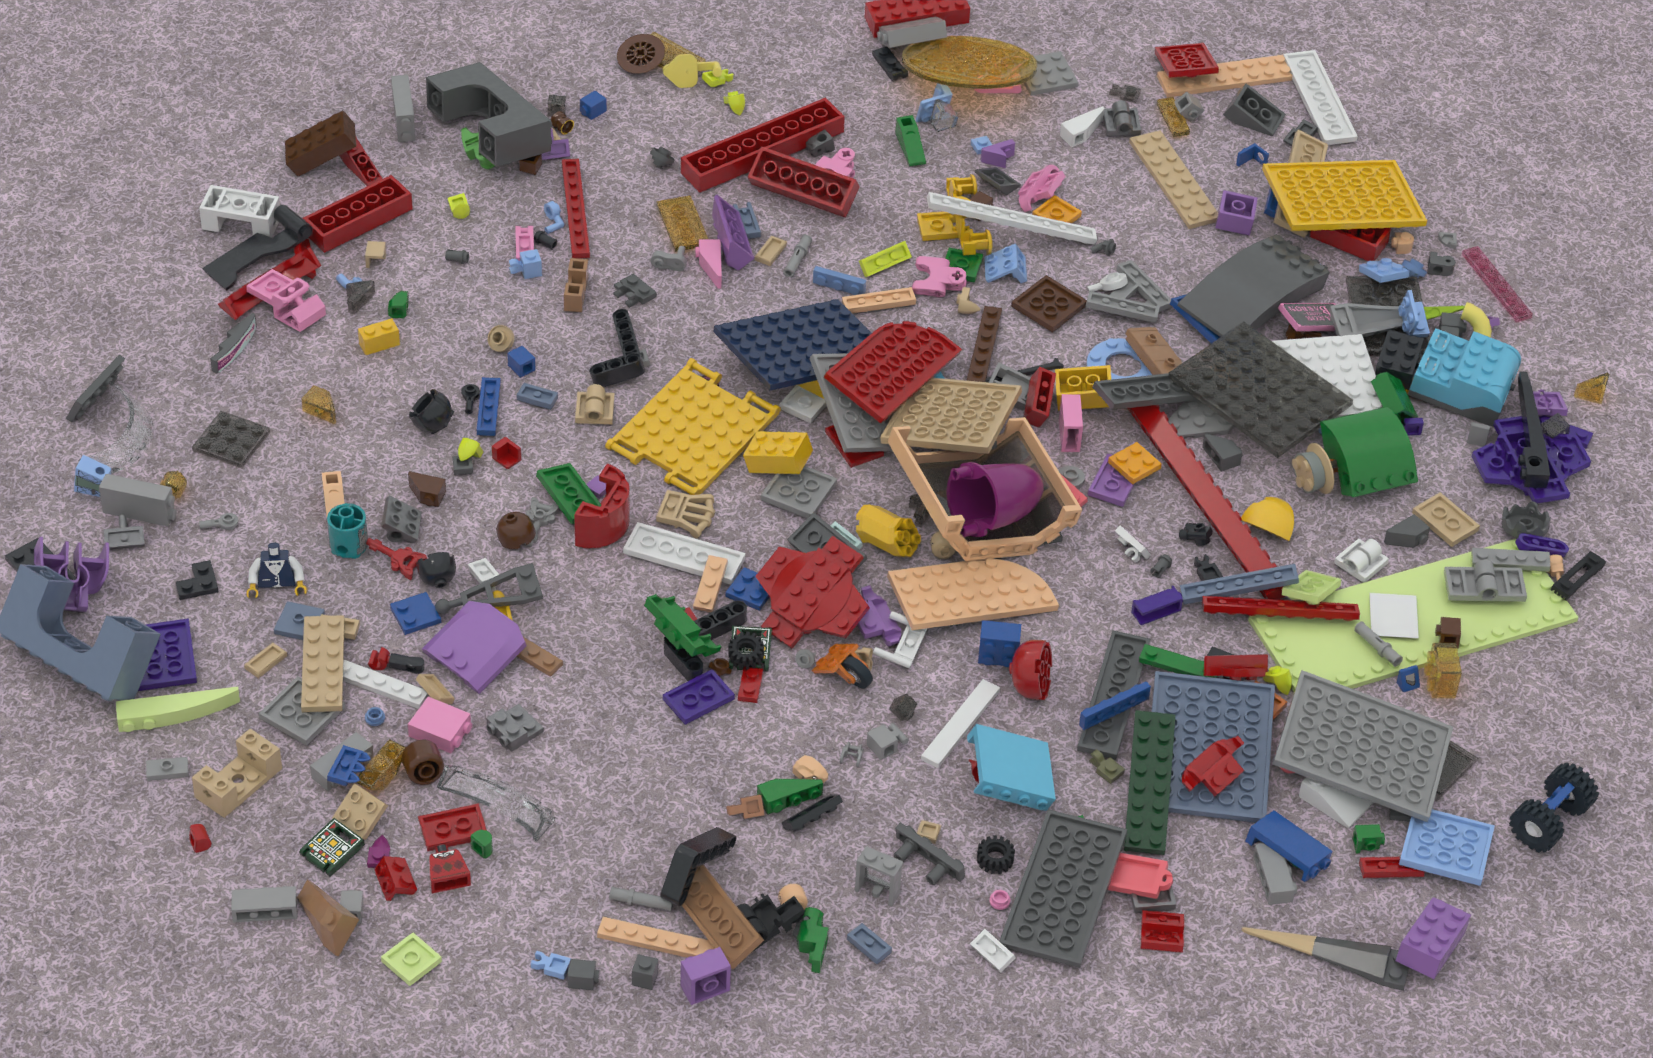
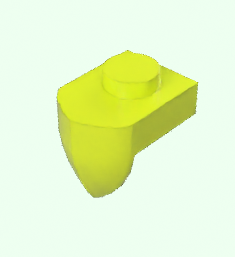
M738 91L728 92V96L723 97L724 103L729 104L735 114L741 115L745 107L744 93L738 94Z
M464 193L447 198L453 217L464 219L470 214V207Z
M462 438L458 447L460 461L467 460L472 455L481 458L484 452L480 447V443L473 439Z
M1280 666L1269 668V671L1263 676L1264 681L1274 683L1281 693L1288 695L1292 685L1290 670Z

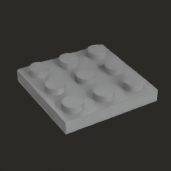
M1061 51L1015 59L1013 62L1031 96L1078 87L1079 82Z
M804 466L800 474H775L762 492L761 501L808 519L813 512L817 513L837 484V478Z
M297 676L259 713V719L307 746L345 709V702H343L342 711L302 712V678Z

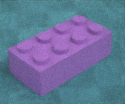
M1433 897L1401 942L1395 961L1435 979L1464 936L1471 915Z

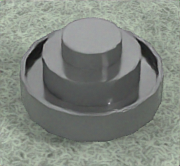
M661 146L659 149L653 147L650 151L654 160L653 163L661 168L672 165L675 161L671 157L672 153Z

